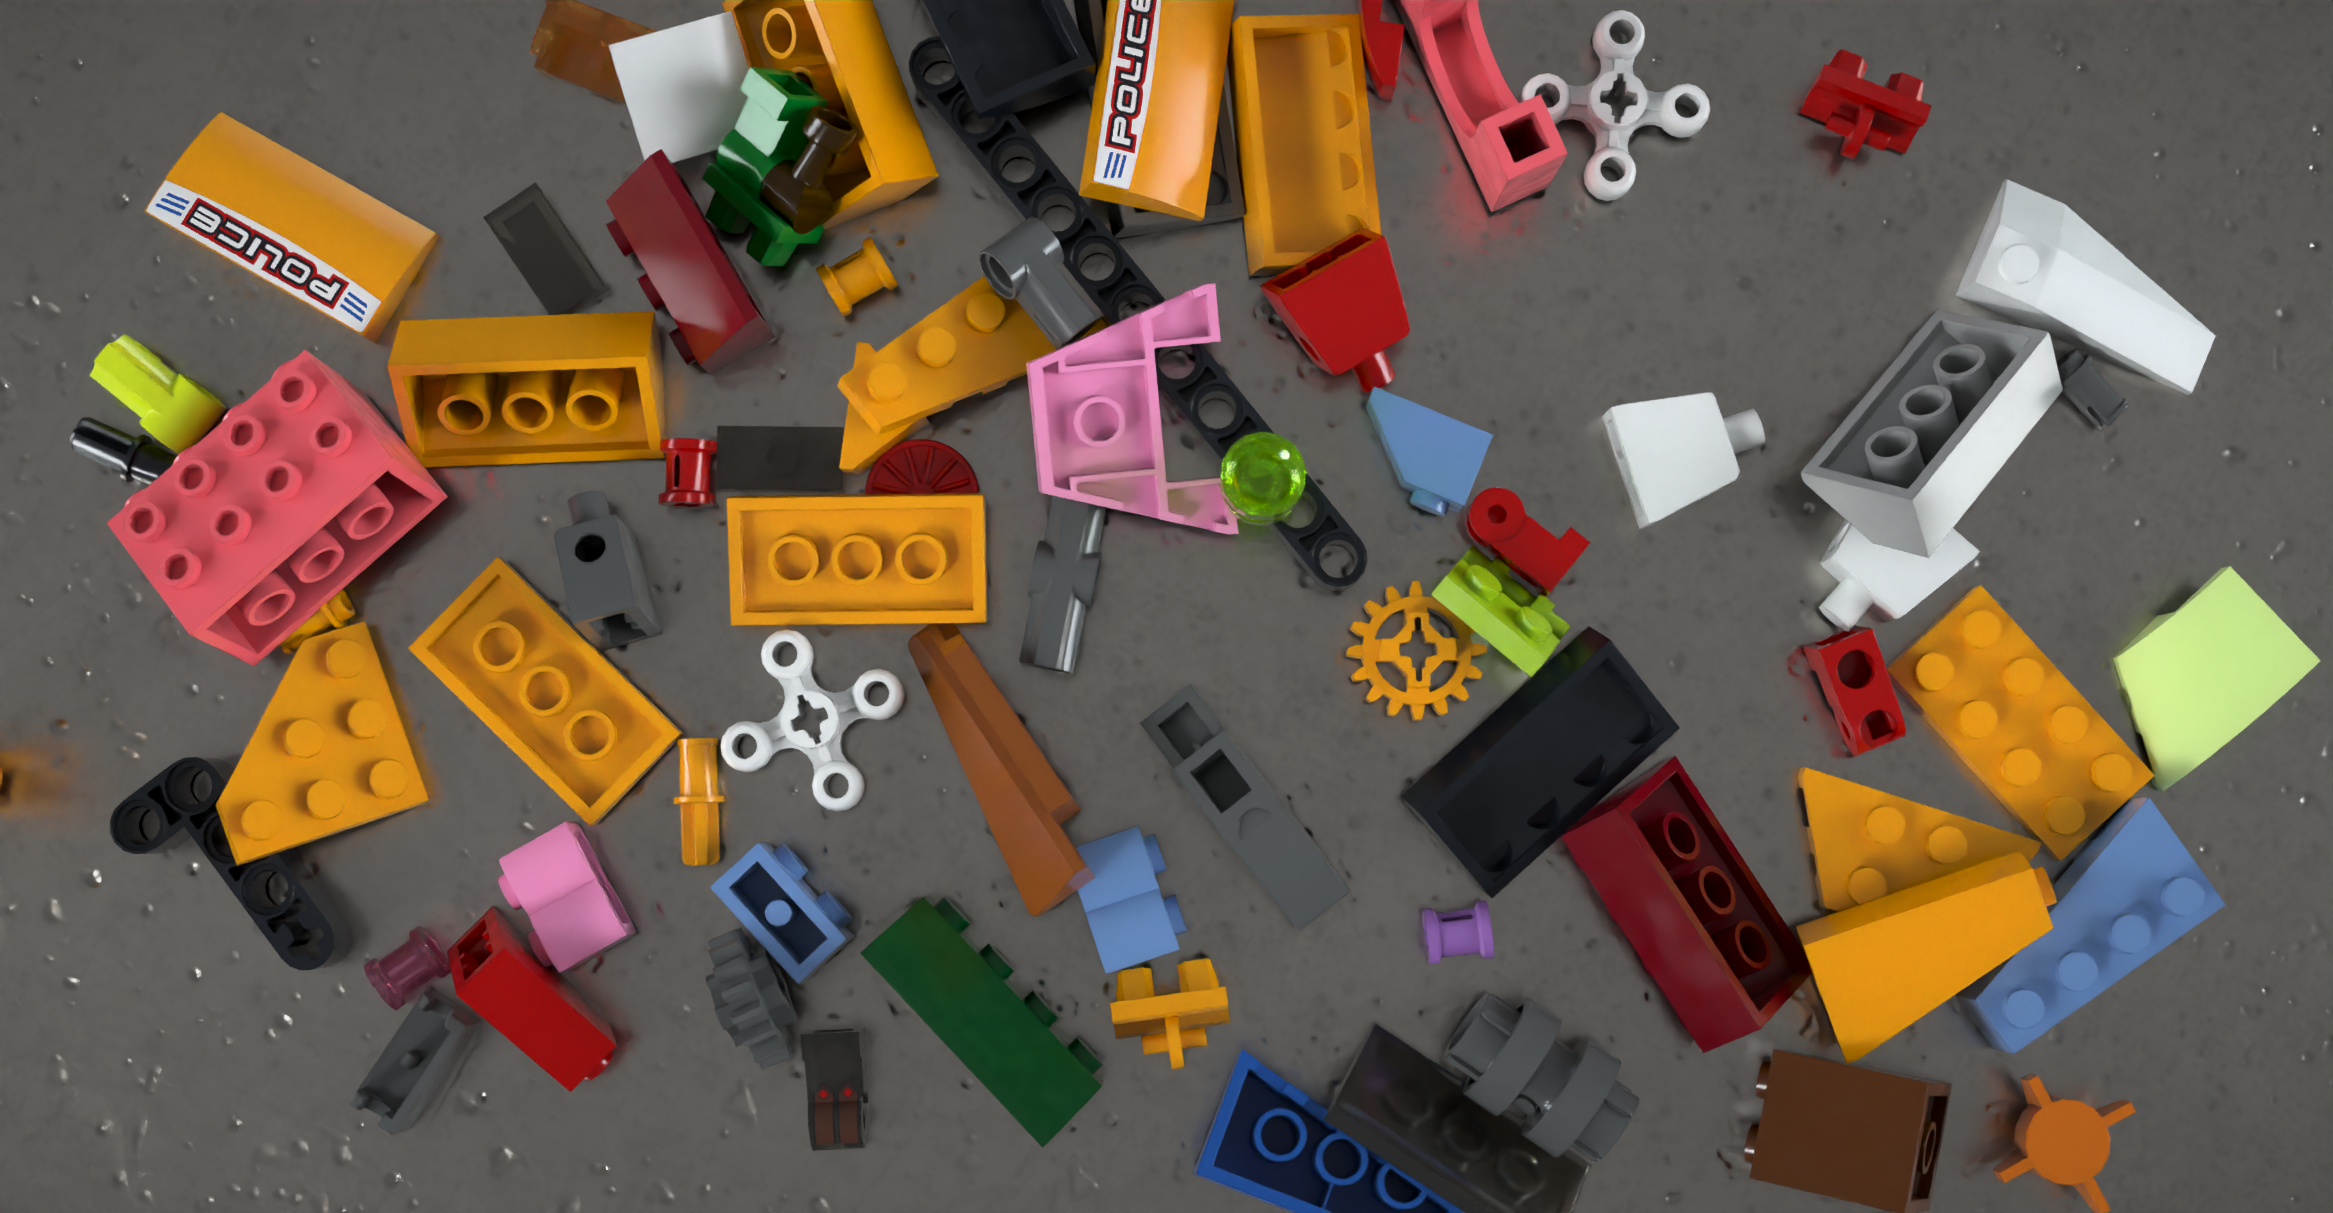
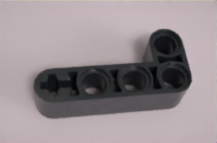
M182 758L171 764L115 808L110 819V834L115 844L123 851L132 854L168 853L192 837L280 958L290 967L298 970L331 967L341 962L348 954L352 944V934L347 921L293 848L239 866L236 865L216 808V803L234 771L227 762L216 758ZM203 769L212 780V790L210 796L204 802L199 803L191 793V782L195 774ZM151 808L159 818L160 829L157 836L148 842L141 835L139 822L145 811ZM276 871L283 875L288 883L287 897L279 906L274 905L268 899L265 889L268 878ZM293 915L298 920L296 922H285V918ZM320 928L324 935L317 942L320 950L309 952L306 944L312 939V934L309 930Z

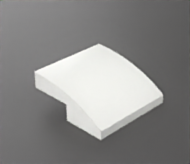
M731 11L608 45L644 161L660 149L664 151L672 163L719 149L725 136L734 129L748 99V96L740 88L749 68Z

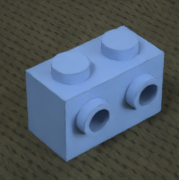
M769 842L757 843L710 888L799 984L808 980L854 937L845 926L852 917L828 891H825L819 897L802 879L809 870L784 843L776 849Z

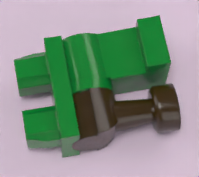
M750 67L740 88L748 96V99L734 129L725 136L719 146L717 163H709L702 177V180L715 190L705 217L716 227L728 233H744L751 221L756 225V228L746 246V253L760 265L784 266L797 243L818 242L825 228L820 222L827 211H831L832 198L829 190L822 183L833 153H846L858 133V128L843 115L826 108L829 101L792 71Z

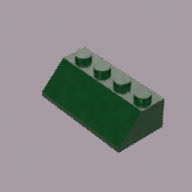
M929 895L923 896L860 954L1043 1148L1103 1086V1079L1096 1073L1103 1066V1063L1081 1039L1076 1037L1069 1044L1055 1030L1052 1025L1059 1017L1034 990L1026 997L1022 995L1007 979L1015 970L990 943L982 950L974 944L963 932L971 923L948 898L944 896L936 903Z

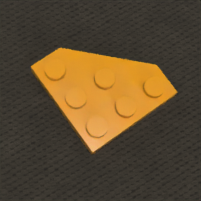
M365 621L302 640L238 764L216 803V808L237 866L423 805L429 801Z

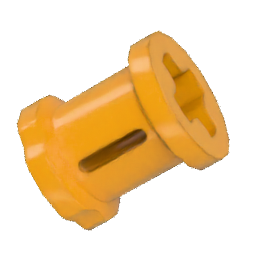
M871 237L862 241L861 250L831 267L822 264L815 268L844 317L852 313V305L879 289L886 287L892 290L899 286Z

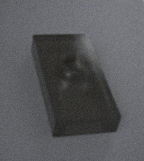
M717 426L716 489L729 492L846 493V475L839 468L845 427Z

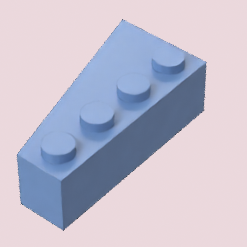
M2149 797L2130 798L2111 815L2112 818L2095 838L2089 839L2074 856L2073 859L2075 861L2052 887L2057 903L2046 907L2053 929L1955 995L1992 1049L2011 1054L2017 1053L2226 905Z

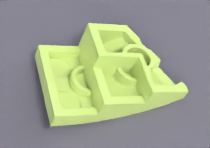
M2231 566L2221 568L2177 611L2158 615L2113 658L2121 686L2127 691L2131 701L2130 714L2135 730L2142 736L2152 773L2155 775L2151 779L2152 784L2159 791H2165L2243 731L2320 662V659Z

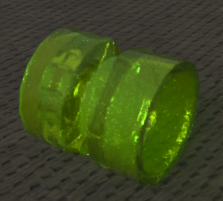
M1257 432L1242 437L1230 447L1222 461L1219 489L1224 505L1234 517L1246 524L1266 526L1280 522L1293 512L1303 493L1306 479L1303 457L1291 441L1275 433Z

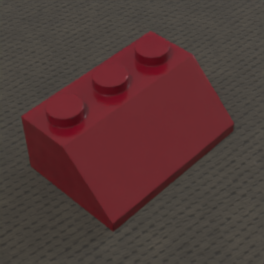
M662 149L651 154L606 200L607 205L616 218L607 223L606 226L625 257L635 252L647 273L637 278L654 309L659 311L667 307L678 327L668 334L684 362L688 366L698 361L699 365L710 375L770 341L775 336L682 175Z

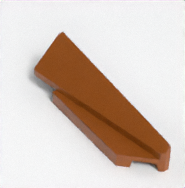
M931 623L910 638L908 642L909 651L1030 915L1038 917L1096 878L1061 827L1062 823L1080 812L1081 809L955 623Z

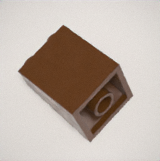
M1773 1049L1771 1061H1763L1757 1079L1756 1094L1758 1098L1764 1099L1760 1123H1753L1751 1125L1745 1144V1161L1752 1163L1749 1178L1895 1213L1929 1211L1952 1083L1854 1063L1846 1064L1844 1061L1790 1050Z

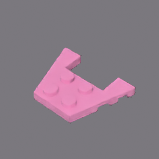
M1215 283L1201 284L1026 363L1039 492L1223 534H1238L1233 476L1224 475L1176 481L1166 480L1156 374L1155 348L1221 341Z

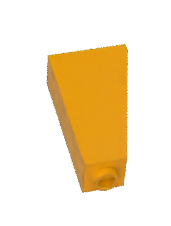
M2017 851L1796 926L1846 1064L1859 1060L2053 929L2046 907L2056 904L2057 901L2043 866L2033 869L2023 854Z

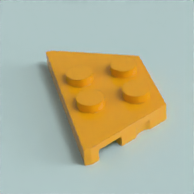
M1801 767L1797 776L1799 788H1803L1809 822L1806 830L1810 852L1815 857L1817 869L1815 883L1819 906L1834 912H1840L2020 851L2029 862L2040 850L2042 842L1807 767Z

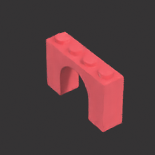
M1393 0L1490 211H1496L1549 187L1568 152L1541 94L1519 103L1509 89L1486 38L1480 17L1478 0Z

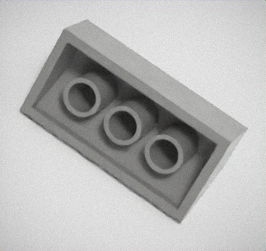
M1937 309L1800 472L1803 482L1873 544L1929 558L2063 391L2050 333L2048 331Z

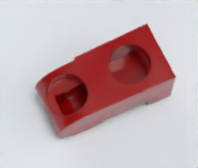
M1492 487L1483 490L1475 497L1466 514L1467 530L1473 540L1493 557L1501 559L1511 568L1514 574L1544 596H1547L1591 543L1572 527L1564 533L1560 540L1557 539L1534 519L1525 514L1520 498L1506 488Z
M1854 625L1849 632L1842 630L1802 646L1811 670L1817 672L1829 706L1833 707L1839 731L1852 754L1858 756L1905 737L1906 728L1903 715L1873 628Z

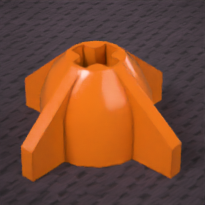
M2030 1073L2021 1078L2028 1107L2022 1112L2015 1126L2014 1143L2016 1149L1992 1170L1997 1180L2006 1183L2029 1170L2055 1184L2074 1186L2094 1213L2109 1212L2111 1208L2097 1185L2094 1176L2103 1169L2109 1157L2111 1138L2108 1127L2136 1112L2134 1106L2130 1101L2122 1099L2094 1109L2072 1098L2049 1096L2038 1075Z

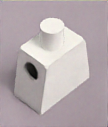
M1712 392L1621 404L1611 407L1602 416L1639 529L1649 527L1741 478L1735 454L1765 444L1763 426L1755 409L1752 408L1722 418L1718 403Z
M1845 519L1820 561L1822 567L1840 583L1819 606V609L1831 622L1847 632L1853 628L1869 608L1887 622L1898 619L1966 566L1980 551L1952 528L1933 554L1926 558L1873 544Z

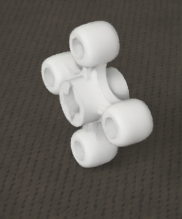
M1625 10L1608 13L1595 28L1592 38L1593 48L1600 58L1601 69L1598 77L1593 82L1585 86H1572L1566 84L1557 75L1550 73L1538 74L1531 78L1523 87L1519 103H1522L1538 94H1547L1553 99L1555 105L1547 108L1554 124L1567 119H1575L1585 124L1588 131L1595 136L1596 147L1584 170V184L1589 193L1597 199L1605 201L1616 200L1624 196L1634 184L1636 166L1628 152L1629 137L1634 130L1646 125H1655L1662 127L1671 136L1678 138L1690 137L1700 131L1707 122L1710 113L1709 99L1698 86L1687 83L1678 84L1664 92L1646 90L1642 81L1633 72L1634 59L1640 52L1645 39L1644 26L1636 15ZM1610 32H1621L1626 36L1628 43L1618 44L1614 42L1610 37ZM1612 89H1614V96H1617L1618 106L1625 108L1616 123H1614L1615 116L1611 115V106L1604 103ZM1675 104H1684L1689 107L1692 117H1681L1675 110ZM1612 167L1617 171L1619 180L1614 182L1606 180L1602 176L1600 168Z
M788 629L776 631L768 636L764 642L761 659L767 672L778 679L784 689L785 700L783 708L770 721L762 723L743 721L729 727L721 740L722 756L726 763L735 770L752 772L764 767L771 757L780 750L788 748L798 749L805 753L813 763L814 778L812 790L817 802L827 810L836 812L849 810L857 805L862 798L865 785L863 776L858 768L848 762L842 753L841 740L843 732L848 725L858 719L883 720L895 715L903 705L905 696L903 685L898 677L890 671L874 669L860 675L855 684L846 691L837 693L825 691L818 686L813 678L811 667L814 653L808 639L797 631ZM793 644L797 649V659L790 666L783 667L778 661V652L784 645ZM877 683L886 684L889 690V697L881 706H873L868 698L870 688ZM805 701L809 702L813 709L827 711L828 719L820 723V731L822 733L819 735L820 740L816 739L813 732L799 729L798 722L806 718L804 707L807 704ZM745 735H751L756 740L757 748L751 757L745 759L738 752V743ZM836 774L845 776L849 784L847 793L841 798L832 796L828 788L830 779Z

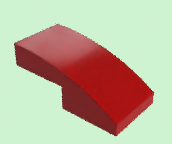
M1357 0V14H1359L1364 64L1378 99L1391 102L1396 88L1405 25L1380 21L1383 0Z

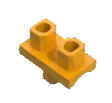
M1208 958L1184 961L1177 965L1181 993L1155 996L1151 968L1141 967L1119 971L1116 989L1117 1002L1110 1003L1116 1039L1141 1036L1144 1055L1169 1052L1172 1070L1185 1068L1182 1050L1207 1046L1205 1027L1230 1023L1226 986L1219 987L1211 960Z

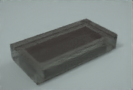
M536 182L483 217L549 315L573 314L609 289Z

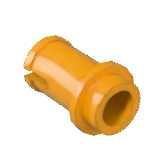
M344 589L322 605L315 614L278 645L279 647L282 646L284 653L289 655L296 651V648L299 647L303 639L323 634L333 627L340 629L348 626L347 619L355 615V609Z

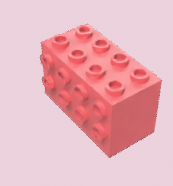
M304 350L295 359L289 360L278 367L271 380L247 401L230 409L222 422L200 442L182 451L174 460L173 465L147 488L134 493L126 501L124 508L111 518L107 525L189 635L255 666L448 496L368 396L336 371Z

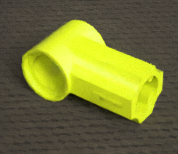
M123 334L116 341L108 343L94 360L95 364L90 376L142 418L139 421L140 425L177 454L200 442L227 409L221 401L183 373H175L159 357L126 334Z

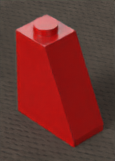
M494 906L447 950L456 995L569 1092L583 1079L590 1081L607 1067L613 1056L612 1050L617 1046L609 1022L553 965L546 967L540 962L530 942Z

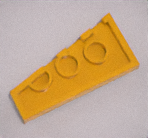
M983 276L843 375L837 387L878 436L950 408L954 402L979 392L985 394L1006 386L1008 381L1027 374L1026 363L1056 349L1015 298L1008 300L1002 297ZM1101 319L1083 337L1108 326Z

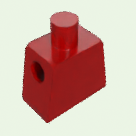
M1361 227L1260 285L1264 296L1317 367L1333 376L1352 369L1363 392L1372 391L1374 386L1381 388L1396 377V373L1384 349L1405 338L1410 333L1411 327L1385 236Z

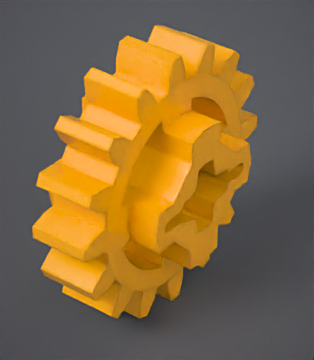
M1412 581L1410 583L1407 597L1401 598L1399 592L1393 586L1387 587L1384 590L1386 606L1382 608L1371 600H1368L1363 606L1367 615L1371 618L1369 624L1364 622H1353L1351 624L1350 630L1355 635L1361 637L1362 642L1361 645L1347 648L1346 656L1361 659L1363 667L1359 668L1350 677L1353 682L1367 679L1370 681L1372 688L1365 697L1368 703L1379 699L1382 695L1389 699L1387 715L1394 717L1399 712L1402 705H1407L1410 707L1412 720L1420 721L1424 714L1425 705L1431 704L1433 710L1439 716L1448 713L1445 697L1449 694L1461 702L1466 701L1469 697L1467 690L1461 684L1464 678L1468 680L1481 679L1483 672L1470 664L1471 657L1487 653V646L1471 643L1470 635L1476 631L1432 595L1430 597L1422 596V588L1419 581ZM1403 610L1402 629L1393 638L1375 639L1382 623L1391 615ZM1428 611L1441 617L1450 626L1455 637L1443 638L1429 624ZM1415 623L1416 635H1419L1421 645L1431 646L1432 656L1426 657L1421 661L1420 670L1417 671V680L1416 668L1412 667L1411 657L1400 656L1399 651L1401 646L1411 641L1412 633L1415 631ZM1457 663L1447 682L1440 688L1429 692V686H1431L1430 674L1440 664ZM1376 664H1389L1402 676L1404 692L1390 685L1382 677Z

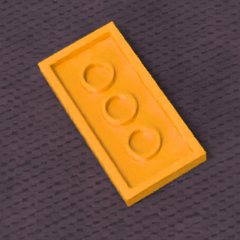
M985 493L730 496L727 498L731 626L986 623L988 620Z
M498 556L408 647L432 673L589 826H595L677 740L684 735L677 726L509 563Z
M1982 585L1972 588L1886 666L1890 680L2033 839L2042 842L2041 847L2053 861L2063 860L2155 776Z

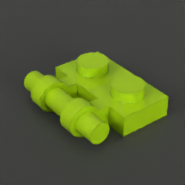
M1472 546L1431 595L1532 678L1549 658L1571 625L1552 610L1555 604L1546 596L1540 593L1538 597H1535L1508 574L1511 568L1501 559L1496 557L1492 561L1475 546Z

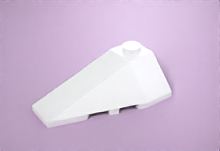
M2007 179L2002 183L1956 292V296L2030 328L2048 331L2051 337L2187 395L2193 392L2216 337L2067 205Z

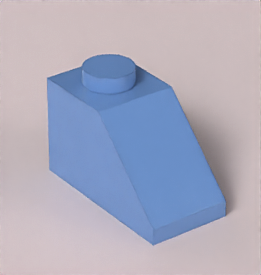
M1374 386L1365 407L1399 488L1412 493L1409 502L1422 510L1439 516H1445L1448 508L1459 512L1465 506L1493 435Z

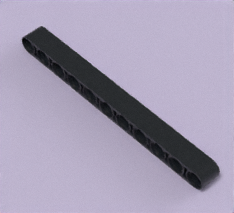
M929 37L919 42L912 50L909 59V73L919 97L1021 223L1030 217L1040 220L1043 212L1052 205L1061 204L1068 206L1074 211L1076 216L1069 228L1063 231L1052 232L1063 250V264L1104 314L1102 320L1105 324L1110 326L1121 321L1119 318L1120 312L1130 302L1141 301L1152 307L1165 301V298L1085 200L1079 196L1076 189L1014 113L996 116L992 127L983 133L975 134L968 132L962 127L964 117L974 108L956 72L950 81L944 84L934 85L923 79L924 71L931 63L942 60L951 63L939 37ZM1022 156L1034 162L1036 166L1034 173L1023 182H1012L1001 175L1003 165L1013 157ZM1092 253H1103L1113 259L1115 268L1109 277L1094 281L1086 278L1079 269L1081 262ZM1200 343L1155 348L1157 384L1160 394L1226 475L1233 476L1234 485L1312 581L1322 589L1331 592L1344 591L1354 586L1365 572L1368 562L1367 550L1362 540L1204 346ZM1178 349L1186 351L1195 362L1194 370L1188 376L1182 379H1173L1162 373L1158 365L1165 353ZM1213 398L1226 400L1235 411L1234 420L1224 428L1215 429L1208 427L1202 422L1198 413L1204 402ZM1250 447H1261L1271 453L1275 468L1269 475L1263 478H1253L1242 471L1239 466V456ZM1290 496L1306 498L1314 508V520L1302 528L1288 526L1279 514L1281 502ZM1338 544L1351 551L1355 564L1351 574L1335 578L1323 571L1319 556L1321 551L1329 545Z

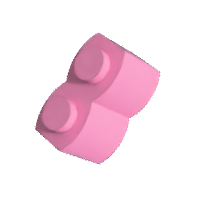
M566 821L499 859L504 872L503 875L498 877L501 891L515 910L524 908L534 928V931L528 933V939L534 953L544 966L548 967L553 964L559 973L571 971L637 934L622 901L607 879L593 847L577 822Z

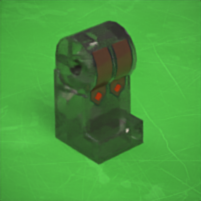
M866 1028L808 1030L800 1034L802 1061H805L808 1128L812 1150L865 1149L867 1145L866 1103H869Z

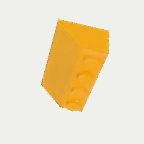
M725 0L722 3L725 13L732 12L748 68L756 67L792 71L829 101L826 108L843 115L858 128V133L849 150L842 154L833 153L822 183L829 190L832 198L831 211H827L820 222L825 227L824 230L900 202L939 176L872 0Z
M655 311L400 320L387 367L406 445L424 467L664 459L665 453L660 451V440L665 439L664 370Z

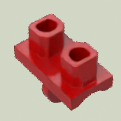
M1844 49L1839 50L1829 65H1823L1806 94L1799 113L1826 123L1824 129L1844 136L1840 155L1854 159L1862 144L1883 152L1888 147L1905 154L1919 128L1923 127L1926 123L1931 109V105L1922 102L1923 81L1901 72L1891 74L1884 87L1863 79L1868 64L1862 56Z

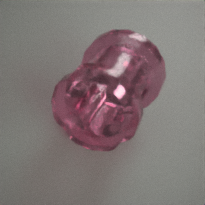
M421 926L409 932L410 940L383 959L373 958L364 965L366 976L383 1001L394 1010H398L405 1005L408 995L435 976L445 978L451 974L450 963L445 952L433 936Z

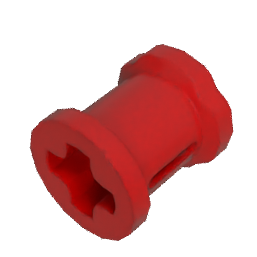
M692 438L660 440V451L666 454L665 492L659 494L658 505L682 508H709L716 506V496L710 493L711 455L717 453V442Z

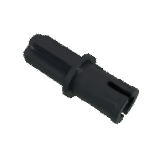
M91 417L82 418L70 437L74 452L119 471L120 478L128 483L136 479L150 485L173 465L177 455L152 445L150 436L142 434L136 438Z

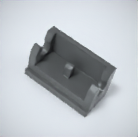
M427 986L356 1091L350 1104L357 1110L366 1108L380 1116L381 1119L378 1126L392 1136L411 1129L483 1021L432 986Z

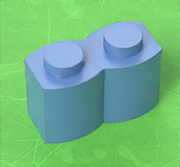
M1139 825L1075 846L1096 877L1078 889V893L1105 973L1108 974L1179 950L1176 935L1187 932L1176 896L1173 895L1164 899L1162 897L1155 874L1167 871L1155 834L1143 838Z

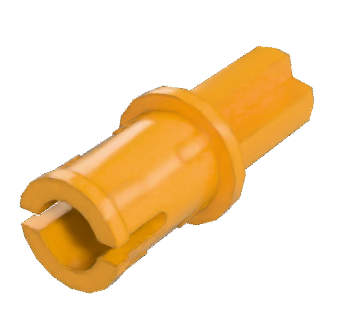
M718 738L677 740V746L679 747L680 797H673L674 804H680L681 855L683 863L689 866L713 865L720 860L719 803L725 802V795H719Z

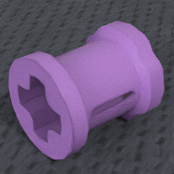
M1486 900L1476 901L1475 907L1471 909L1435 913L1432 908L1422 909L1425 946L1430 965L1439 964L1443 957L1480 953L1483 959L1494 958L1493 933Z

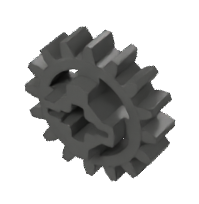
M742 928L734 929L709 940L708 943L711 949L708 952L715 968H713L714 973L705 977L714 1002V1011L723 1030L729 1033L736 1047L742 1044L745 1047L749 1046L754 1062H759L762 1070L792 1058L795 1055L792 1049L794 1043L787 1028L790 1023L797 1021V1014L793 1008L787 990L788 986L780 968L776 967L767 950L758 953V951L754 952L748 935H744Z

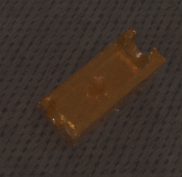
M546 0L545 3L547 5L530 49V53L537 56L534 65L535 69L549 76L626 104L608 45L657 31L576 0Z

